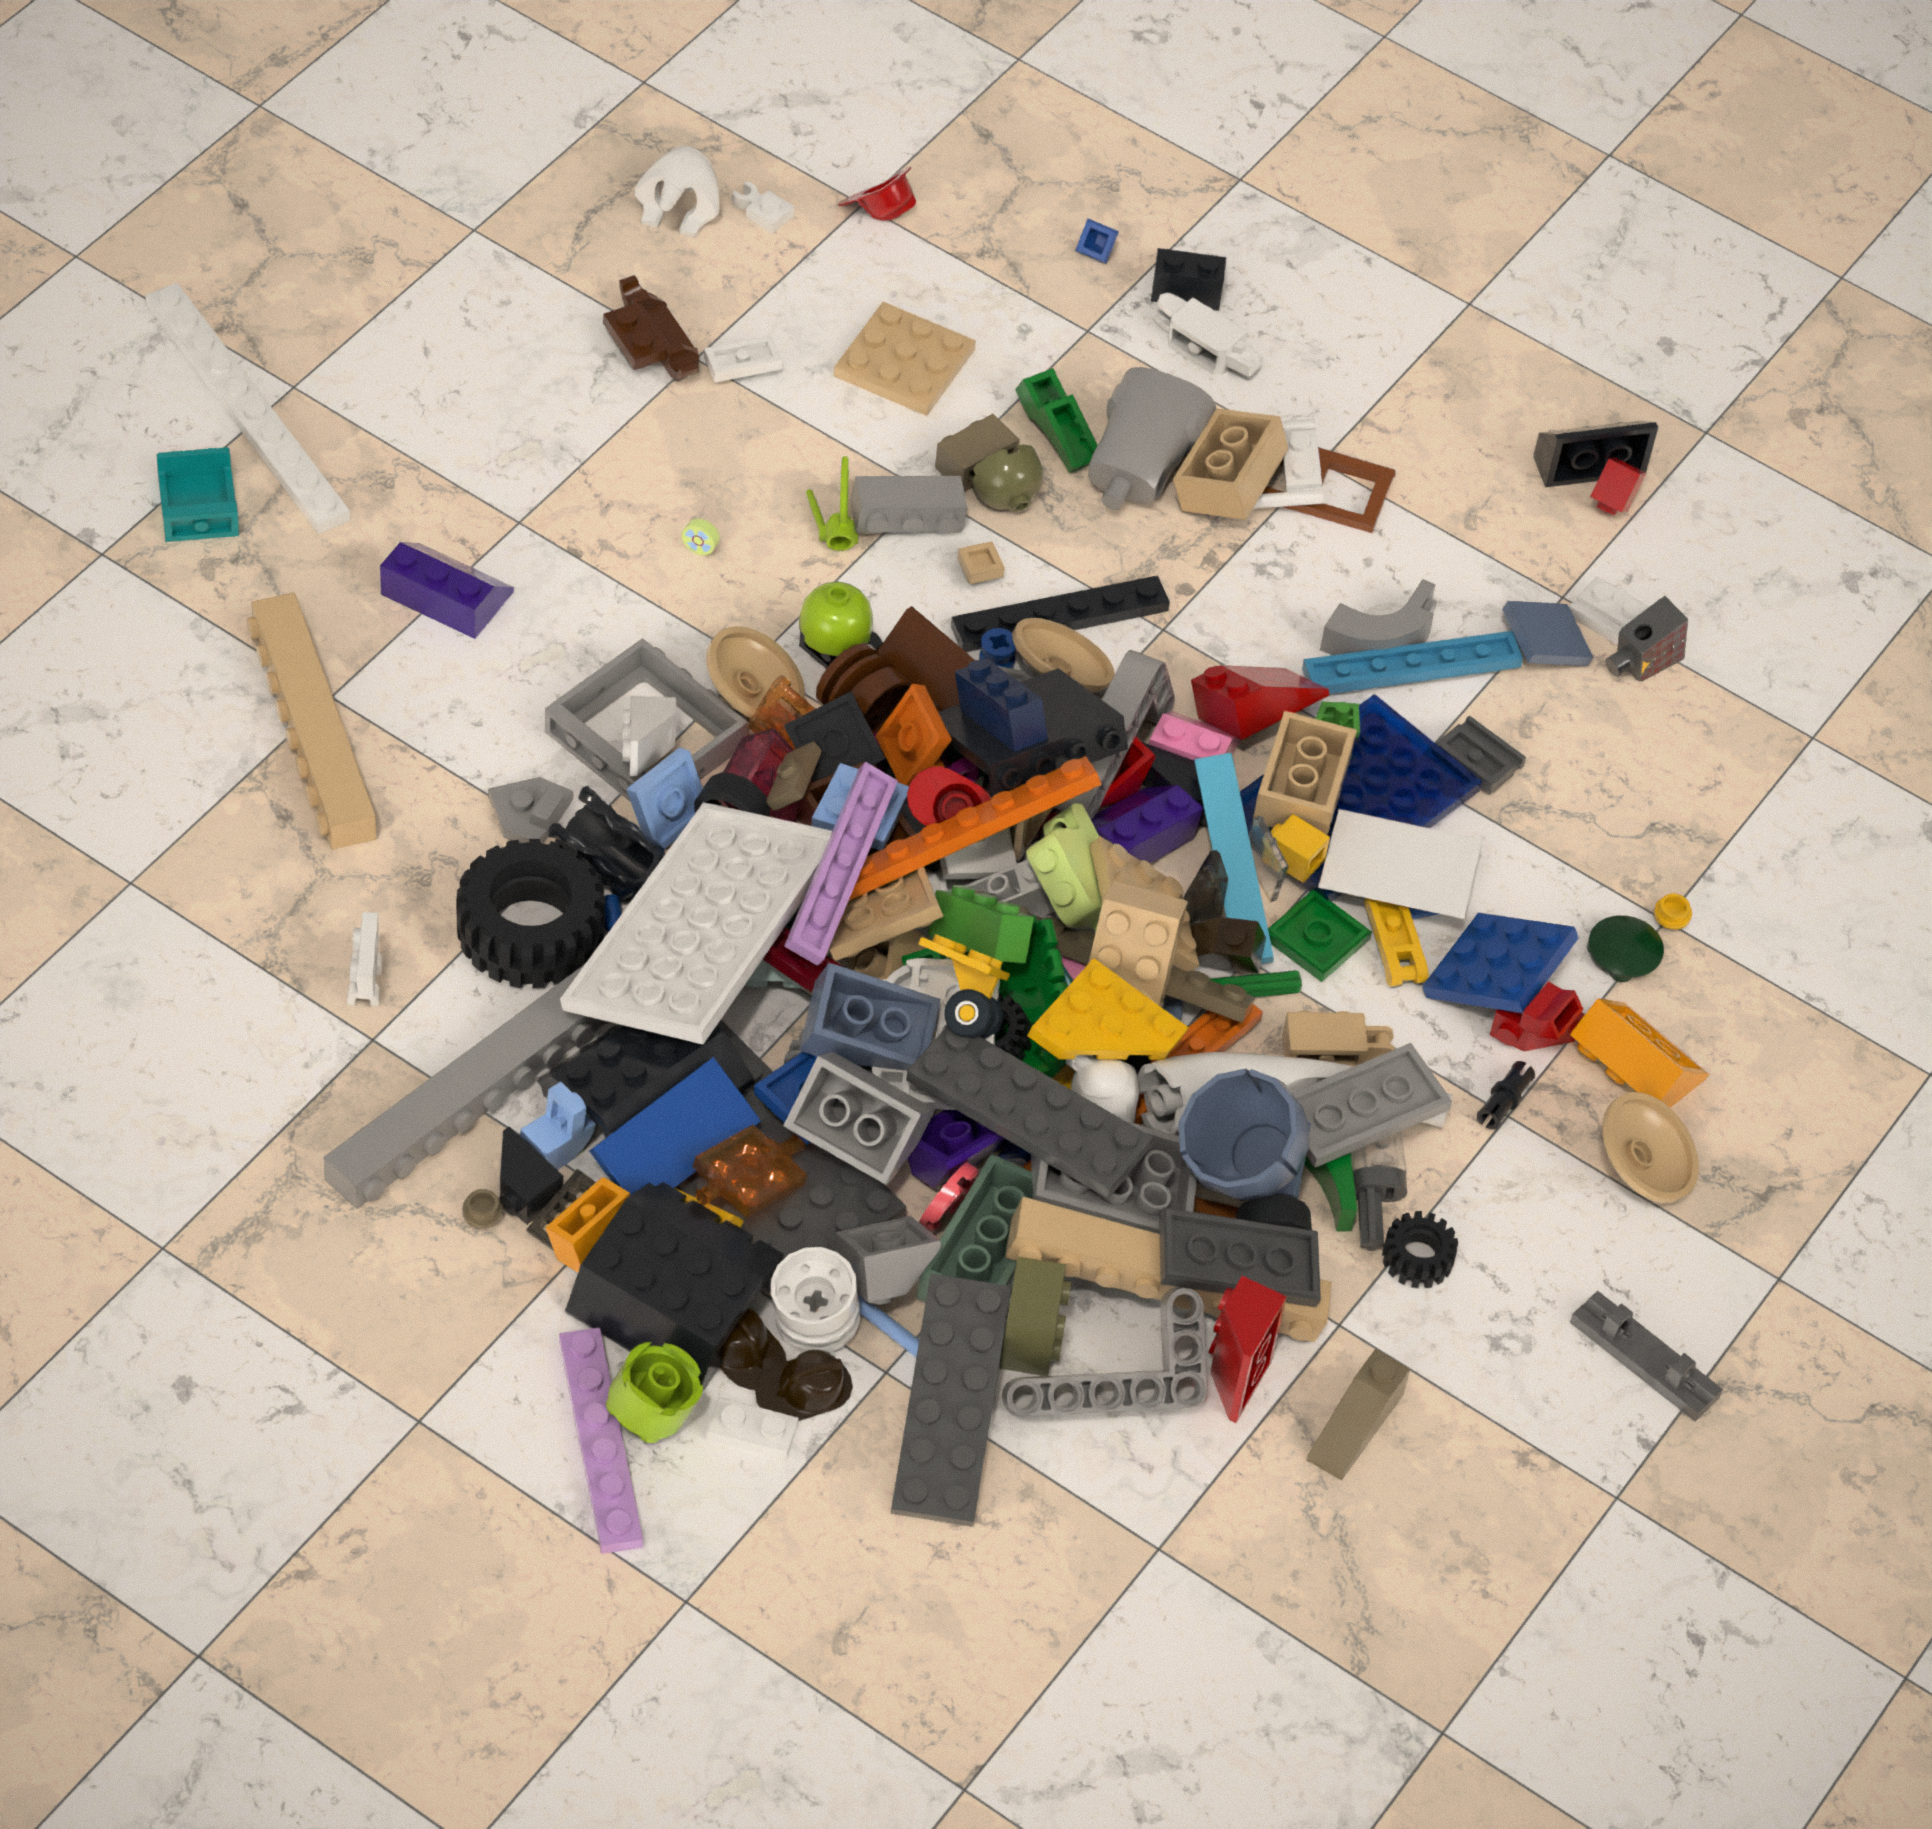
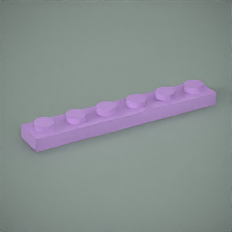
M864 762L857 771L784 947L817 966L825 959L898 780L867 762Z
M600 1327L559 1333V1345L601 1554L643 1548V1536L620 1424L616 1417L611 1415L606 1408L611 1380Z

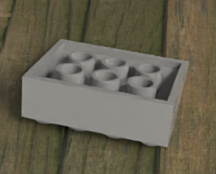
M1131 1122L1128 1123L1153 1137L1152 1146L1109 1199L1031 1154L1034 1200L1159 1234V1214L1163 1207L1193 1212L1197 1178L1182 1158L1179 1136Z

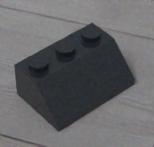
M1632 421L1540 432L1533 458L1545 488L1598 481L1609 458H1617L1646 473L1658 425L1657 422Z

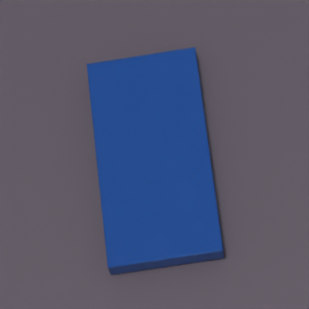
M712 1057L590 1149L589 1152L609 1179L631 1195L648 1183L657 1186L664 1182L675 1188L761 1122V1120L716 1059Z

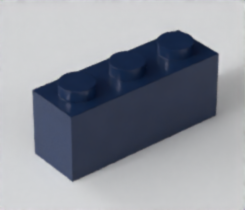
M988 659L972 661L967 667L955 671L961 712L1014 752L1048 739L1043 701L1037 694Z

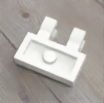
M362 912L361 928H354L353 930L354 952L351 955L350 984L348 987L347 1005H355L356 998L358 997V999H370L371 1006H379L380 989L376 984L375 976L382 974L383 962L382 955L378 952V913Z

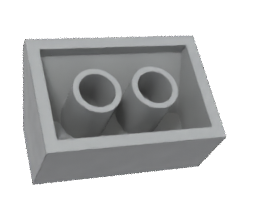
M830 1052L817 1057L783 1126L886 1185L918 1145L935 1109L839 1054Z

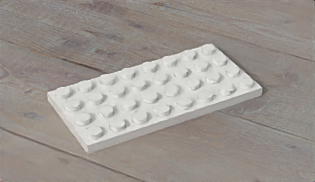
M703 802L560 998L562 1010L704 1044L804 900L832 831Z

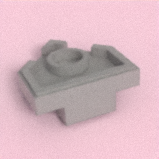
M537 777L489 788L488 798L492 808L495 810L504 838L511 841L519 840V843H527L529 839H540L541 843H544L548 837L549 827L559 821L572 802L573 791L544 778Z

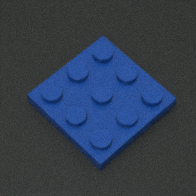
M1478 912L1423 984L1422 988L1425 996L1430 999L1523 1013L1579 939L1574 926Z

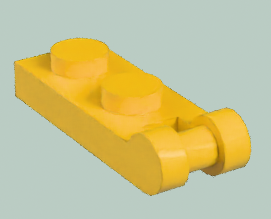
M1365 898L1364 904L1384 964L1388 986H1400L1402 981L1413 980L1415 984L1425 983L1429 977L1428 967L1409 907ZM1409 959L1410 965L1400 966V960Z

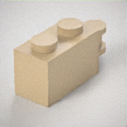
M1303 1010L1287 1012L1282 1033L1285 1057L1306 1058L1357 1066L1395 1049L1390 1043L1394 1038L1392 1028L1388 1026H1365L1364 1013H1350L1347 1011L1330 1013Z

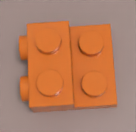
M912 684L876 734L884 756L898 783L909 786L913 778L924 769L938 766L945 767L940 756L952 739L925 685Z

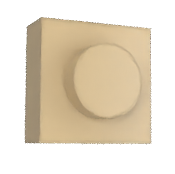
M993 541L958 549L957 559L969 584L1004 577L1005 567Z

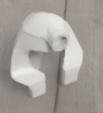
M691 146L673 148L645 172L634 190L635 197L644 209L641 218L642 224L657 228L664 211L672 209L685 190L696 192L697 204L690 211L686 212L679 229L680 234L696 238L699 230L719 214L717 178L711 162L703 153ZM661 180H663L664 182L661 194L662 197H660L659 191Z
M1076 1055L1075 1059H1066V1064L1075 1071L1071 1090L1124 1121L1135 1123L1136 1107L1139 1099V1080L1133 1066L1119 1060H1097L1093 1055Z

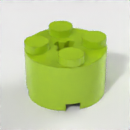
M651 1342L636 1346L627 1356L609 1387L606 1408L626 1429L639 1435L643 1441L656 1443L661 1438L669 1437L680 1430L700 1399L703 1385H700L698 1377L701 1373L699 1367L688 1353L672 1344L664 1343L660 1347L650 1346Z

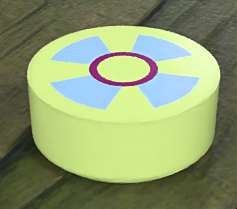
M696 518L692 519L682 531V540L685 546L698 555H709L719 544L720 535L713 524L704 519Z

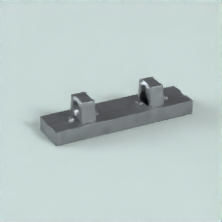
M1597 1290L1572 1314L1570 1320L1572 1325L1694 1422L1720 1398L1723 1389L1696 1368V1361L1686 1353L1680 1356L1633 1319V1312L1622 1303L1617 1306ZM1620 1328L1624 1330V1332L1619 1337H1617Z

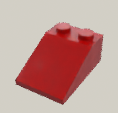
M1219 665L1210 667L1203 674L1191 679L1198 719L1240 740L1277 723L1282 719L1284 711L1296 713L1330 695L1328 688L1286 668Z

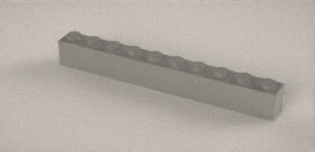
M584 965L323 1157L325 1181L356 1209L367 1201L376 1200L387 1186L398 1178L408 1176L419 1162L429 1155L433 1156L439 1153L446 1142L458 1133L467 1132L478 1118L488 1111H494L499 1108L506 1097L518 1088L523 1089L527 1087L538 1073L547 1067L555 1066L562 1059L563 1055L573 1047L586 1043L593 1032L605 1023H612L562 1010L560 998Z

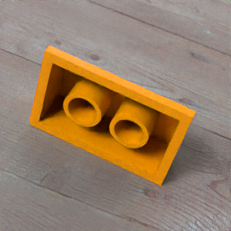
M1597 998L1570 1034L1579 1042L1577 1048L1581 1053L1593 1061H1596L1598 1058L1608 1067L1605 1072L1614 1081L1621 1085L1627 1083L1636 1092L1651 1095L1670 1108L1704 1082L1710 1075L1625 1002Z

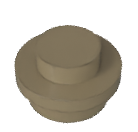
M479 1189L473 1191L465 1199L462 1206V1214L465 1221L471 1226L489 1228L497 1224L502 1218L503 1205L494 1192L487 1189Z

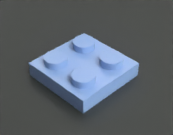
M679 747L626 790L641 831L646 836L657 841L665 849L678 838L694 816V801L703 788L690 751Z
M842 763L839 764L812 816L811 826L833 831L857 774V768ZM897 782L871 848L877 850L885 848L908 802L907 791L909 786Z

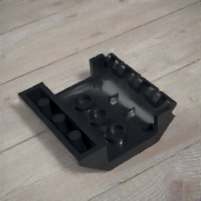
M617 1024L600 1035L597 1040L590 1042L568 1057L566 1061L559 1063L540 1076L537 1080L542 1089L543 1096L546 1098L548 1096V1089L559 1082H562L571 1092L577 1093L587 1107L586 1114L603 1127L605 1138L712 1057L716 1059L740 1093L755 1084L753 1075L724 1030L717 1025L705 1043L699 1044Z
M662 1182L654 1186L648 1183L626 1198L582 1262L565 1312L591 1329L600 1327L601 1335L629 1352L636 1346L651 1342L650 1346L662 1347L664 1343L679 1347L697 1363L701 1372L698 1377L704 1391L723 1362L718 1351L760 1289L768 1294L770 1293L771 1278L777 1265L782 1261L784 1254L761 1240L751 1244L753 1235L728 1220L718 1224L720 1215L695 1200L684 1204L686 1195L668 1184Z

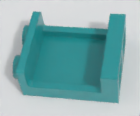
M222 447L157 453V470L165 542L239 536L238 511L234 494L230 449Z

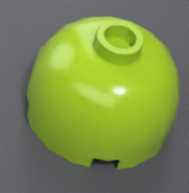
M836 581L826 582L817 586L804 599L799 616V630L805 636L804 641L809 647L819 653L839 656L843 650H847L854 645L867 644L873 630V613L869 600L860 589L849 583Z

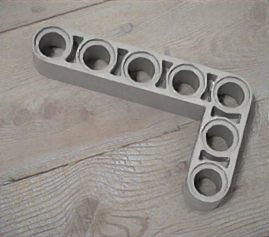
M1128 650L1123 657L1102 699L1124 716L1128 750L1143 720L1146 719L1158 724L1162 714L1171 712L1175 703V695L1166 663L1133 650ZM1128 750L1091 763L1102 785L1056 805L1054 808L1063 811L1073 803H1079L1084 806L1090 820H1092Z
M1182 1287L1171 1288L1163 1295L1160 1304L1163 1370L1018 1377L1007 1382L1002 1390L1004 1406L1012 1413L1021 1416L1178 1409L1198 1406L1203 1402L1207 1394L1204 1306L1202 1298L1196 1291ZM1184 1294L1191 1302V1309L1186 1316L1179 1318L1173 1312L1172 1305L1177 1296ZM1186 1335L1192 1341L1193 1350L1188 1357L1181 1359L1176 1355L1174 1346L1178 1338ZM1189 1377L1194 1382L1195 1390L1189 1399L1182 1400L1177 1395L1176 1387L1182 1378ZM1149 1379L1154 1385V1394L1148 1401L1141 1402L1136 1397V1386L1140 1381ZM1108 1381L1114 1389L1113 1397L1108 1403L1100 1404L1095 1398V1389L1099 1383ZM1067 1383L1073 1390V1398L1067 1405L1059 1406L1054 1400V1391L1060 1384ZM1026 1385L1032 1391V1401L1027 1407L1018 1408L1013 1402V1393L1019 1386Z

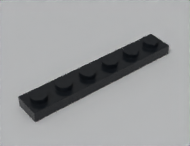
M1157 575L952 616L951 628L959 647L965 652L981 649L982 636L988 630L1003 628L1013 633L1018 622L1026 618L1046 619L1073 630H1079L1168 612L1170 601Z

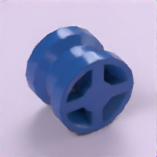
M993 628L985 632L981 639L979 660L988 659L997 666L1013 669L1016 661V649L1012 632L1003 628Z

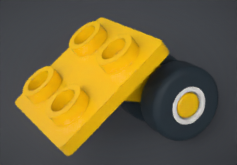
M937 934L934 935L933 940L921 937L919 945L951 958L960 991L953 994L945 1006L944 1016L949 1029L953 1033L966 1038L980 1036L986 1039L993 1034L996 1035L1003 1023V1011L998 1001L992 997L999 978L1008 981L1010 973L1000 969L1003 962L972 949L966 955L967 946Z

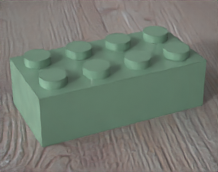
M993 1154L990 1155L940 1238L941 1249L919 1277L917 1299L926 1302L930 1273L1013 1287L1017 1261L1005 1258L1012 1216L1022 1197L1033 1199L1031 1171Z

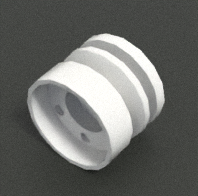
M811 1247L789 1254L777 1265L771 1278V1297L776 1326L782 1339L794 1350L800 1352L820 1349L831 1353L844 1347L854 1337L860 1324L857 1281L850 1263L838 1252L823 1247Z

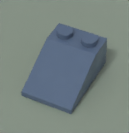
M828 963L815 980L799 1051L815 1056L835 1052L856 1065L908 1070L932 1042L941 999Z

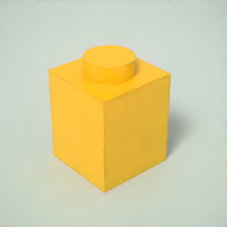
M1292 814L1283 824H1276L1267 838L1269 849L1266 860L1304 883L1325 861L1330 837Z

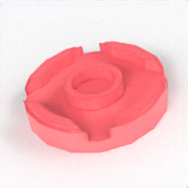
M969 1162L964 1163L938 1192L923 1213L919 1223L933 1233L942 1225L939 1219L943 1214L948 1215L956 1210L973 1185L975 1178L979 1175V1170Z

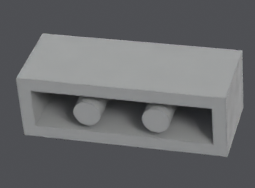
M855 476L850 498L856 533L962 532L968 509L961 476Z

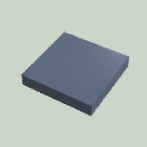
M1507 601L1502 608L1528 663L1588 666L1594 658L1568 604Z

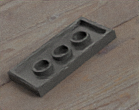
M1164 1207L1159 1214L1161 1284L1224 1294L1228 1287L1234 1289L1243 1275L1287 1296L1285 1303L1317 1307L1321 1301L1318 1231Z

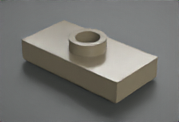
M814 741L785 754L782 764L776 770L777 776L766 800V803L773 811L803 799L822 751Z

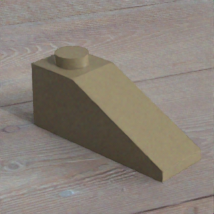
M1375 1349L1352 1380L1309 1452L1307 1461L1342 1481L1404 1395L1410 1368Z

